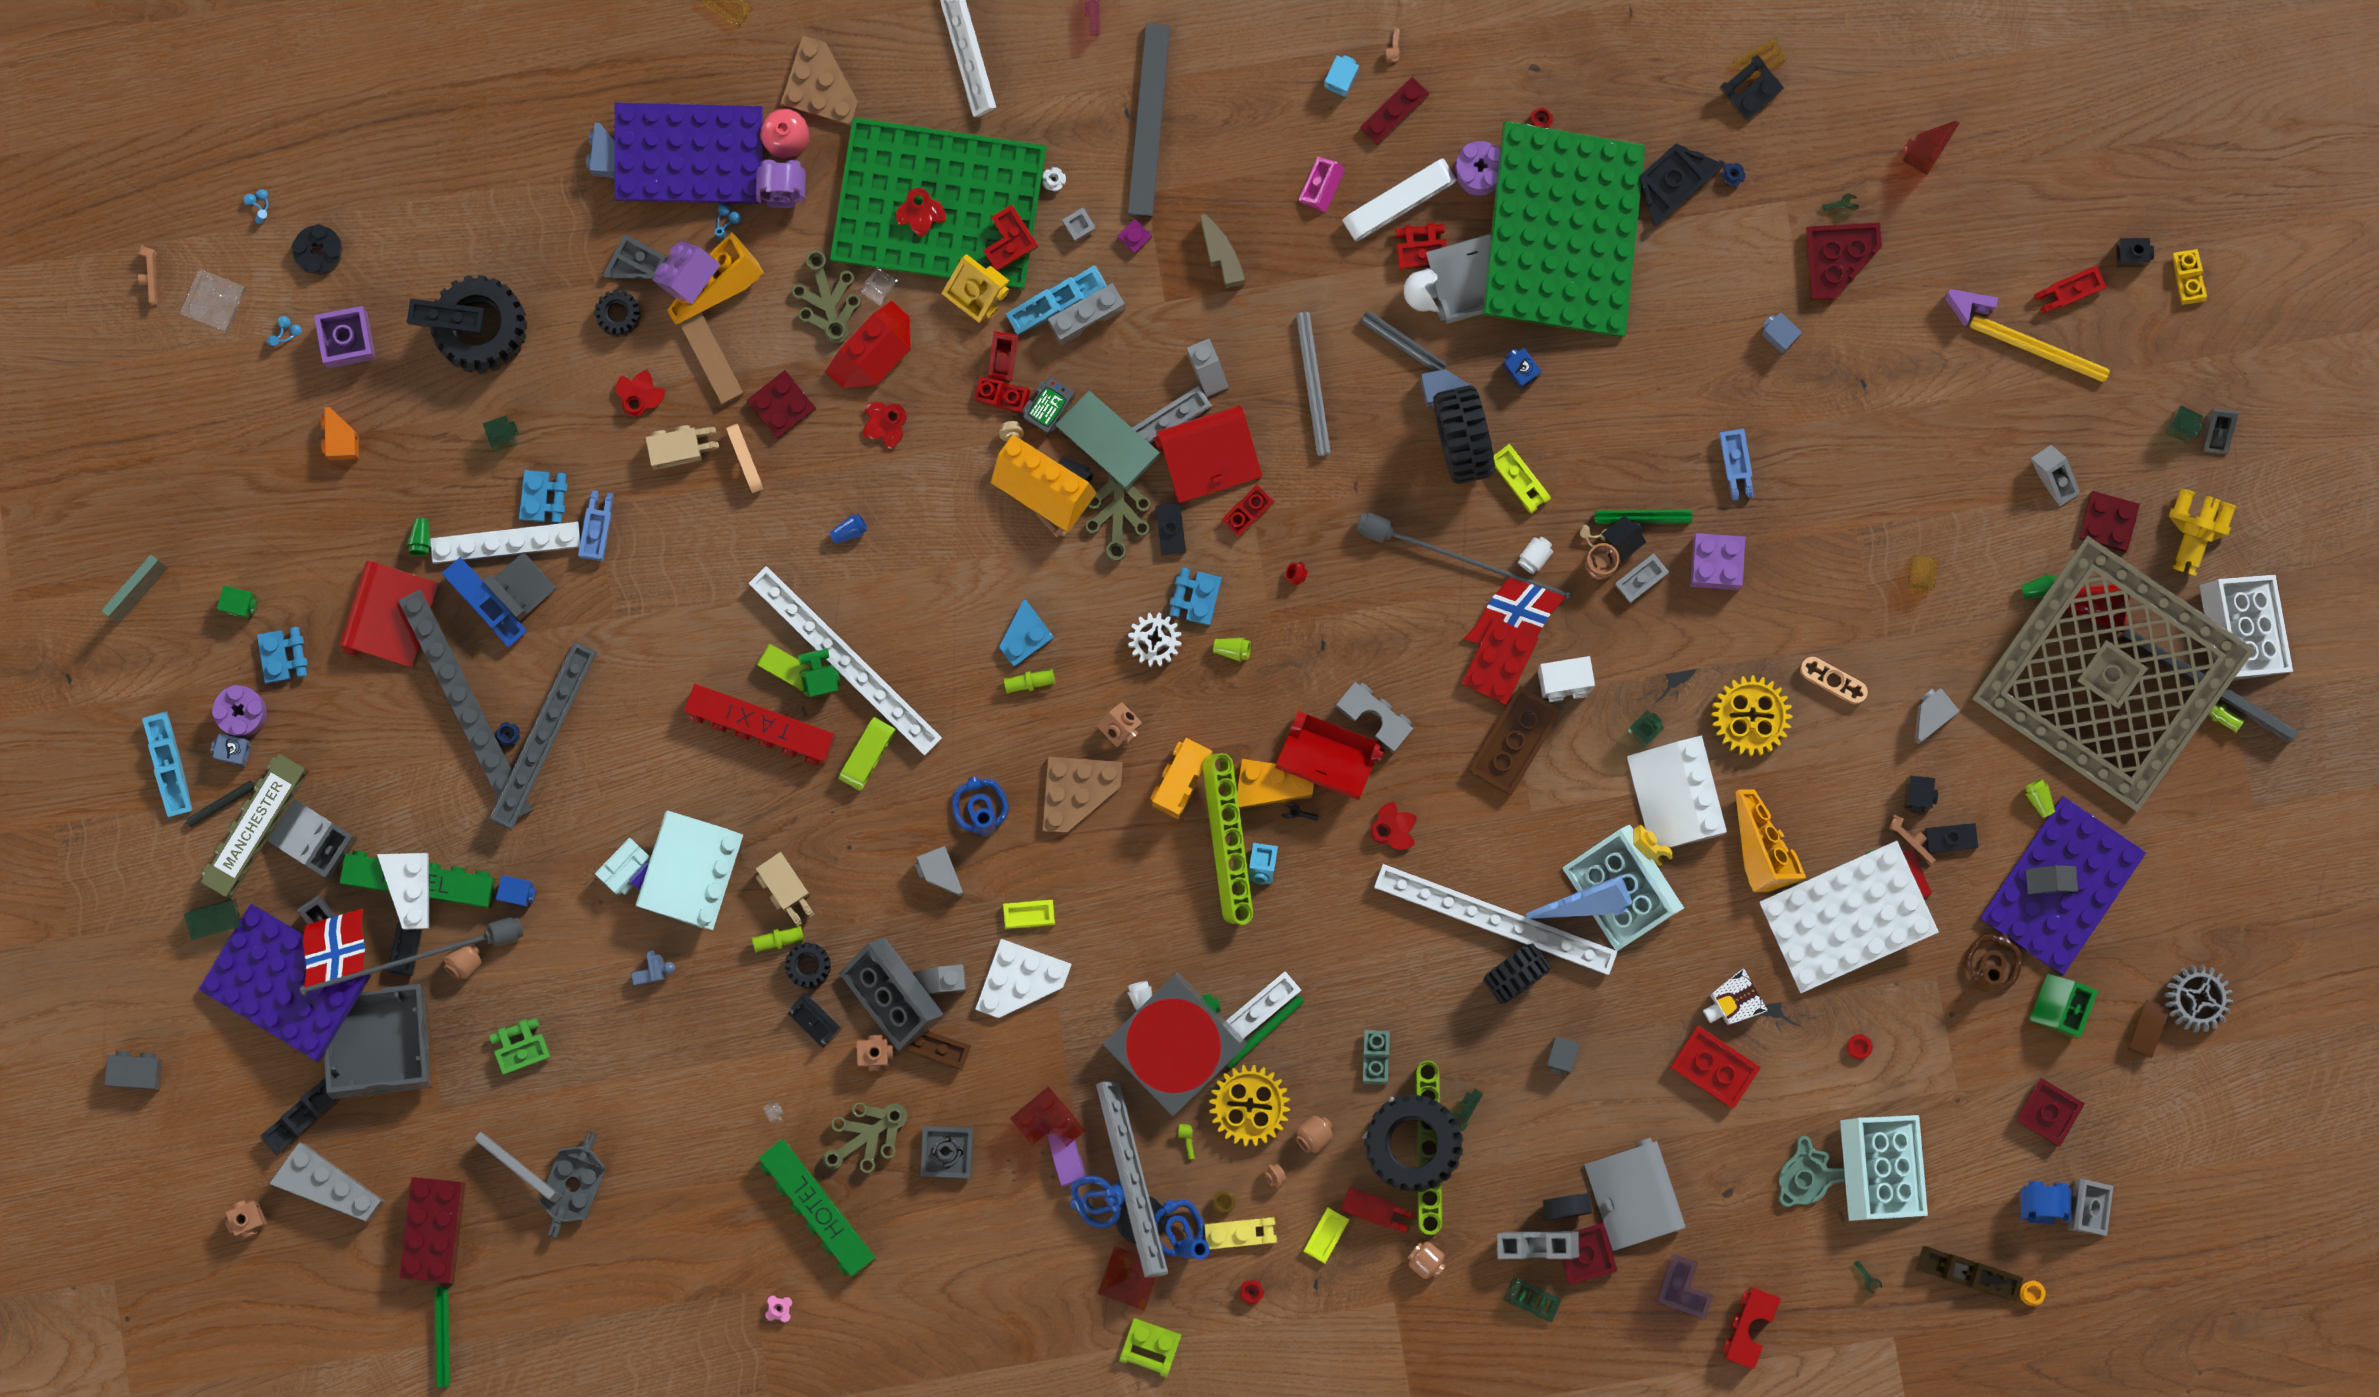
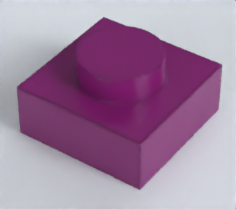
M1134 219L1117 237L1128 249L1136 254L1152 238V235Z

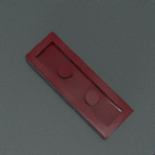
M1411 77L1360 126V130L1378 146L1429 96V92Z

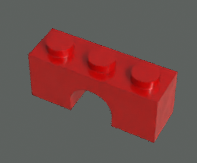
M1750 1287L1749 1292L1744 1291L1740 1300V1305H1743L1740 1315L1736 1314L1731 1324L1734 1332L1731 1339L1726 1338L1722 1348V1352L1725 1353L1724 1359L1755 1370L1763 1345L1751 1340L1748 1334L1749 1325L1755 1319L1773 1322L1781 1298L1754 1287Z

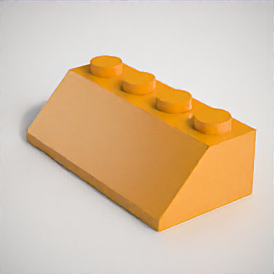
M1015 435L1011 436L998 454L991 479L992 485L1067 533L1097 494L1089 482Z

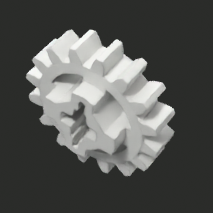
M1148 613L1147 620L1139 617L1140 625L1132 624L1135 633L1128 634L1129 638L1134 639V641L1128 643L1129 648H1135L1132 653L1133 657L1140 655L1139 663L1142 664L1145 660H1148L1149 667H1152L1153 662H1157L1158 666L1162 667V660L1164 659L1170 663V655H1178L1175 647H1181L1182 645L1181 642L1176 641L1177 638L1181 637V632L1174 631L1178 627L1177 623L1170 625V617L1168 616L1165 620H1162L1161 613H1158L1156 618H1153L1151 613ZM1153 624V627L1149 631L1141 632L1143 628ZM1162 626L1170 632L1171 638L1164 635ZM1157 630L1158 639L1162 641L1157 642L1154 650H1152V643L1148 638H1153ZM1138 642L1146 645L1148 654L1142 651ZM1162 648H1169L1165 653L1157 656V652Z

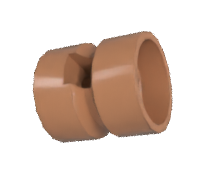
M1599 543L1593 546L1585 560L1587 573L1597 580H1605L1611 577L1619 564L1617 550L1607 543Z

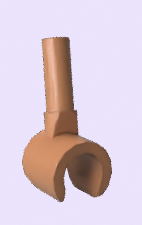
M1398 28L1394 29L1392 48L1385 49L1387 63L1399 60L1398 42L1400 29Z

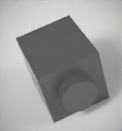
M1555 1036L1546 1063V1067L1551 1068L1550 1073L1565 1076V1073L1570 1074L1580 1043Z

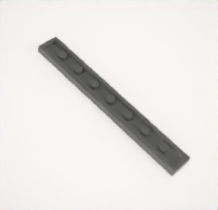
M1146 23L1128 215L1153 218L1170 25Z
M2126 629L2119 637V640L2124 643L2132 642L2130 629ZM2134 631L2136 641L2146 639ZM2151 643L2137 645V650L2147 657L2153 656ZM2155 644L2157 655L2169 653ZM2172 657L2158 659V664L2168 670H2174ZM2175 657L2177 669L2192 667ZM2193 671L2178 674L2189 683L2195 684ZM2196 671L2199 683L2205 674ZM2228 688L2219 699L2222 703L2288 743L2294 741L2299 734L2297 730Z
M574 641L489 821L512 831L597 653L596 651Z

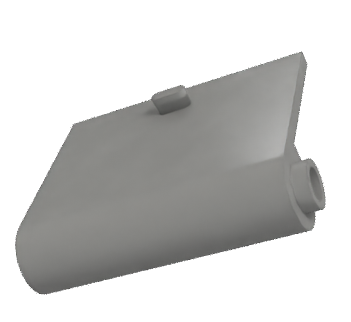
M1491 234L1426 252L1430 269L1437 274L1438 278L1434 285L1440 306H1437L1440 321L1444 320L1446 324L1483 314Z
M1651 1138L1637 1142L1638 1147L1585 1164L1613 1251L1686 1228L1658 1142H1652Z

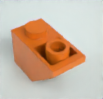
M325 407V415H321V428L325 429V439L321 440L322 454H325L329 460L359 459V435L330 407Z

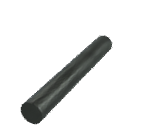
M251 780L187 818V823L190 827L195 826L254 790V784Z

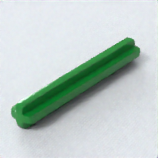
M1690 509L1597 510L1594 513L1595 524H1614L1624 515L1631 522L1636 520L1639 524H1690L1692 522V511Z
M436 1287L434 1289L436 1387L445 1388L450 1386L449 1292L447 1287Z

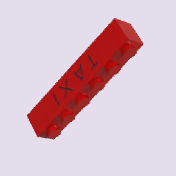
M695 683L684 709V712L689 715L688 719L693 722L702 724L704 720L712 723L711 728L726 732V729L736 732L734 736L749 741L750 737L759 740L758 745L768 749H772L773 746L782 748L781 753L794 758L796 754L806 757L805 762L819 766L820 762L826 764L836 738L832 732Z

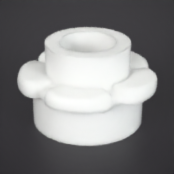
M1053 167L1051 170L1047 169L1044 171L1042 184L1047 190L1059 191L1066 182V176L1061 173V169Z

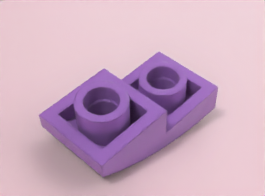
M1068 1128L1049 1134L1050 1148L1061 1186L1071 1185L1075 1180L1086 1177L1073 1129Z

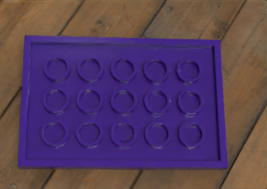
M615 103V201L760 204L756 201L757 169L763 161L761 140L762 106Z
M2064 796L2061 797L2055 806L2056 812L2049 815L1979 918L2000 934L2008 935L2013 943L2061 976L2066 973L2146 854L2141 848ZM2054 865L2076 866L2078 892L2027 895L2026 869Z
M250 904L198 990L319 1062L372 975H364L302 995L300 988L305 984L306 975L304 935L257 906Z

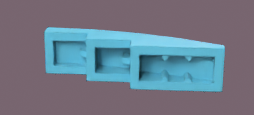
M1093 265L1074 278L1070 277L1050 290H1044L1009 311L1006 315L1016 334L1020 335L1048 321V318L1103 289L1107 285L1097 266Z
M168 712L143 717L142 721L149 741L148 747L155 767L154 773L167 817L192 811L188 787Z

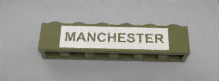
M280 753L277 758L273 757L269 762L267 775L264 779L260 778L256 783L254 796L251 800L248 799L241 808V813L243 814L238 822L234 821L227 832L229 834L225 843L221 842L214 853L216 858L212 864L206 865L201 874V877H203L201 883L229 899L233 897L309 773L308 770Z

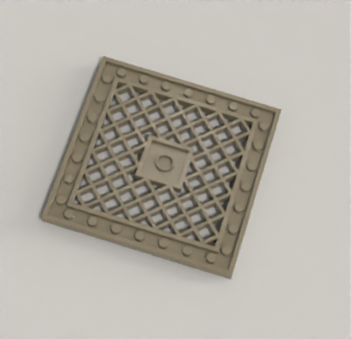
M2087 535L1972 697V700L2138 812L2255 649ZM2093 571L2101 575L2089 578ZM2103 580L2105 593L2091 595L2089 582ZM2107 580L2121 590L2109 592ZM2085 584L2087 596L2075 598ZM2124 594L2126 607L2112 609L2110 596ZM2127 594L2142 604L2129 606ZM2106 597L2108 610L2094 612L2092 600ZM2088 601L2090 613L2076 615L2074 603ZM2071 604L2073 616L2061 618L2063 613ZM2145 608L2147 621L2133 623L2131 611ZM2148 608L2161 616L2162 619L2150 620ZM2127 612L2129 624L2115 627L2113 614ZM2109 615L2111 627L2097 630L2095 617ZM2091 618L2093 631L2080 633L2077 620ZM2074 621L2076 634L2062 636L2060 623ZM2169 622L2182 630L2183 633L2171 635ZM2166 623L2168 635L2154 638L2151 625ZM2056 625L2058 637L2046 639ZM2148 626L2150 638L2136 641L2134 628ZM2130 629L2132 642L2118 644L2116 631ZM2112 632L2114 644L2106 639L2100 647L2098 634ZM2095 635L2097 648L2083 650L2081 637ZM2186 637L2188 650L2174 652L2172 639ZM2190 637L2205 647L2192 649ZM2077 638L2079 651L2065 653L2063 640ZM2169 640L2171 653L2157 655L2154 642ZM2059 641L2061 654L2048 656L2046 643ZM2151 643L2153 656L2139 658L2137 645ZM2042 644L2044 657L2031 659ZM2133 646L2135 658L2120 648ZM2207 651L2209 664L2195 666L2193 653ZM2211 651L2218 655L2214 662ZM2096 653L2086 667L2084 655ZM2189 654L2192 667L2177 669L2175 657ZM2080 655L2082 668L2068 670L2066 658ZM2172 657L2174 670L2160 672L2158 659ZM2062 659L2065 671L2051 673L2049 661ZM2154 660L2156 673L2144 675L2148 667L2141 662ZM2045 662L2047 674L2033 677L2031 664ZM2027 665L2029 677L2017 679ZM2208 669L2198 683L2196 671ZM2193 671L2195 684L2180 686L2178 674ZM2082 673L2077 681L2084 686L2071 687L2069 675ZM2175 675L2177 687L2163 689L2161 677ZM2066 676L2068 688L2054 691L2052 678ZM2157 678L2159 690L2145 693L2143 680ZM2048 679L2050 691L2036 694L2034 681ZM2030 682L2032 695L2019 697L2017 684ZM2140 682L2141 693L2129 695L2137 683ZM2012 685H2013L2015 697H2014L2013 695H2011L2010 693H2008V691H2009V689L2012 687ZM2194 689L2184 703L2182 691ZM2086 690L2088 703L2075 705L2072 692ZM2090 690L2105 700L2092 702ZM2178 692L2180 704L2166 707L2164 694ZM2069 693L2071 706L2057 708L2055 695ZM2160 695L2162 708L2148 710L2146 697ZM2051 696L2053 709L2039 711L2037 698ZM2143 698L2144 711L2131 713L2128 700ZM2033 699L2035 710L2021 701ZM2125 701L2127 714L2113 716L2111 704L2119 709ZM2107 704L2109 717L2095 719L2093 706ZM2089 707L2092 720L2078 722L2076 709ZM2180 709L2169 724L2167 711ZM2072 710L2074 723L2060 725L2058 712ZM2163 712L2165 725L2151 727L2149 714ZM2054 713L2056 725L2042 715ZM2146 715L2148 728L2134 730L2132 717ZM2128 718L2130 731L2116 733L2114 721ZM2110 721L2112 734L2098 736L2096 724ZM2093 724L2095 737L2081 739L2079 727ZM2075 727L2077 739L2062 729ZM2164 730L2162 735L2154 744L2152 732ZM2149 732L2151 745L2137 747L2135 735ZM2131 736L2133 748L2119 750L2117 738ZM2113 739L2115 751L2102 753L2100 741ZM2096 742L2098 753L2084 745V743ZM2150 750L2140 764L2138 752ZM2134 753L2136 765L2122 767L2120 755ZM2117 756L2118 767L2105 758ZM2136 770L2132 776L2125 773Z

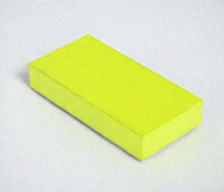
M1053 900L1003 904L1005 929L1055 925Z
M1327 1207L1303 1252L1325 1264L1350 1219Z

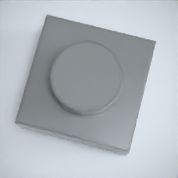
M1084 208L1079 209L1062 220L1075 242L1096 230Z

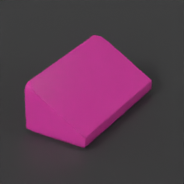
M1317 157L1298 201L1326 212L1345 169L1336 161Z

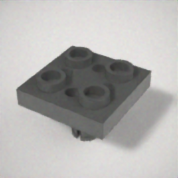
M923 1126L920 1176L971 1179L973 1128ZM946 1136L951 1137V1142H950V1143H949V1142H944V1141H949V1138L944 1139ZM933 1148H934V1150L932 1151L933 1154L936 1153V1149H937V1155H935V1156L931 1154V1150H932ZM961 1149L963 1151V1155L960 1156L961 1151H959L957 1155V1150ZM944 1162H949V1163L944 1164L945 1167L950 1166L948 1169H945V1168L943 1167V1163H944Z

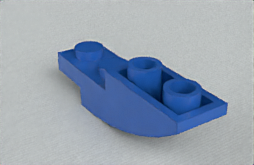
M461 557L441 573L507 647L511 646L527 632L504 603Z

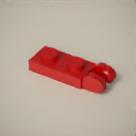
M2096 265L2053 283L2049 288L2034 294L2035 300H2041L2052 293L2054 294L2057 301L2048 303L2040 308L2041 313L2044 314L2058 307L2062 308L2105 290L2107 287Z
M1349 1187L1340 1210L1385 1228L1391 1227L1404 1233H1408L1409 1228L1404 1224L1392 1222L1393 1213L1396 1212L1403 1217L1412 1219L1415 1214L1397 1207V1204Z

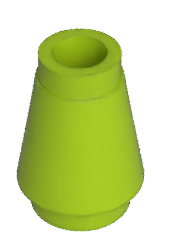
M1245 637L1215 639L1213 653L1240 662L1249 659L1251 641L1245 640Z
M2039 779L2025 786L2027 791L2025 795L2042 818L2056 812L2048 783L2045 784L2043 779Z

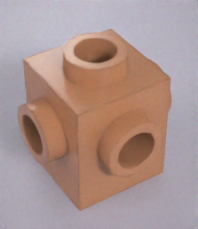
M1121 702L1107 713L1097 727L1116 747H1119L1125 741L1129 744L1137 737L1139 733L1136 730L1142 722Z
M882 1035L867 1036V1040L857 1041L858 1067H868V1071H884L883 1066H889V1060H893V1045H888V1040H883ZM878 1049L879 1055L872 1057V1051Z
M245 1200L231 1205L232 1210L225 1212L227 1215L225 1224L229 1233H234L235 1236H243V1239L257 1234L256 1229L267 1225L258 1201H251L246 1204ZM245 1216L246 1221L243 1223L242 1219Z

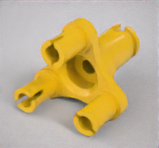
M2180 488L2174 509L2171 508L2169 517L2179 530L2185 534L2176 557V565H2173L2172 569L2184 572L2185 565L2188 562L2185 573L2196 576V569L2200 566L2208 541L2212 542L2213 540L2229 536L2231 530L2229 525L2237 506L2206 495L2200 516L2193 518L2190 517L2188 512L2196 492ZM2221 503L2216 520L2214 522V518L2216 516L2219 504Z

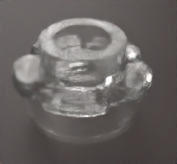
M768 1101V1104L762 1107L772 1124L777 1121L782 1122L781 1116L784 1115L781 1107L777 1101L773 1104L771 1101Z

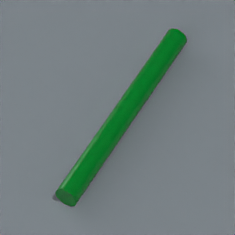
M1297 995L1246 1041L1247 1045L1227 1066L1230 1069L1234 1067L1304 1003V1000Z

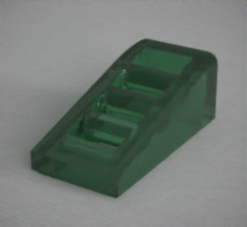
M1512 1278L1503 1298L1504 1301L1551 1323L1562 1299L1519 1278ZM1520 1287H1523L1518 1296V1299L1516 1300L1515 1298L1519 1292ZM1528 1291H1531L1532 1293L1527 1304H1524ZM1538 1295H1540L1541 1299L1537 1305V1308L1535 1309L1533 1308V1306L1536 1302ZM1547 1299L1551 1300L1546 1313H1543L1542 1310Z

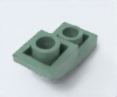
M1364 1031L1363 1084L1388 1085L1390 1031Z

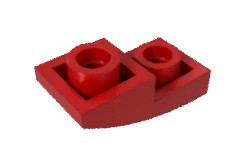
M980 376L974 400L993 407L1022 413L1029 400L1031 390Z
M1256 484L1221 520L1240 537L1271 507L1275 500Z

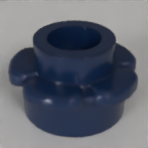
M1728 163L1724 166V172H1722L1721 176L1725 183L1730 186H1738L1740 182L1745 180L1746 173L1743 171L1744 168L1741 164ZM1735 172L1736 176H1732L1731 173Z
M502 723L496 731V739L500 741L501 745L509 747L511 744H516L519 741L520 729L516 724ZM507 732H510L509 737L506 736Z

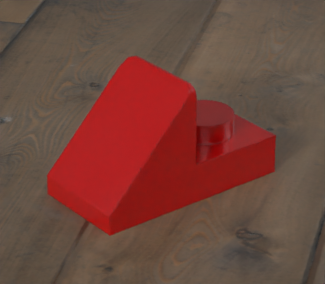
M998 331L993 332L988 377L1012 381L1016 353L1019 346L1018 335Z

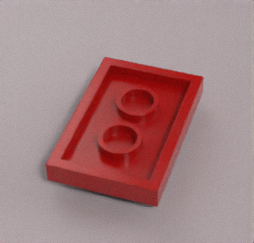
M1494 617L1461 684L1506 706L1539 638Z
M1697 1026L1670 1068L1731 1109H1734L1761 1067L1700 1026Z

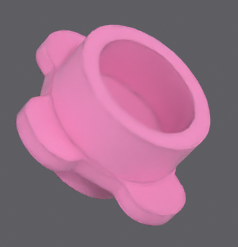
M770 1296L767 1300L769 1309L766 1312V1318L770 1321L774 1319H780L782 1322L789 1321L791 1318L789 1311L792 1300L788 1297L779 1299L776 1296ZM778 1306L781 1307V1311H777Z

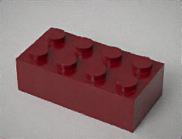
M411 1177L399 1278L454 1283L466 1183Z

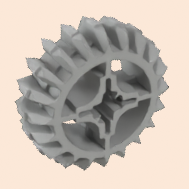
M2191 965L2189 966V973L2183 968L2180 970L2181 977L2176 974L2172 976L2176 984H2167V987L2173 990V992L2165 993L2164 996L2166 998L2172 999V1002L2165 1003V1007L2173 1006L2174 1011L2169 1012V1016L2172 1017L2176 1014L2179 1016L2175 1020L2177 1025L2184 1020L2183 1029L2188 1030L2192 1024L2193 1032H2199L2200 1025L2203 1032H2208L2209 1025L2213 1029L2218 1028L2216 1020L2221 1023L2226 1021L2221 1013L2227 1015L2231 1013V1010L2225 1007V1005L2233 1004V1000L2226 999V996L2233 994V991H2225L2224 987L2228 986L2229 982L2224 981L2221 983L2219 981L2223 977L2222 973H2218L2214 977L2215 969L2213 967L2209 968L2205 973V965H2200L2198 972L2196 967ZM2190 979H2203L2196 990L2183 987ZM2209 984L2214 987L2218 1002L2209 995ZM2202 994L2201 998H2204V1002L2197 1004L2195 1002L2197 999H2194L2193 995ZM2180 995L2189 1003L2188 1014L2181 1005ZM2202 1007L2215 1010L2206 1019L2195 1018Z

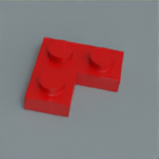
M1013 205L1008 206L991 217L1003 238L983 250V253L996 271L999 272L1038 248L1036 241Z

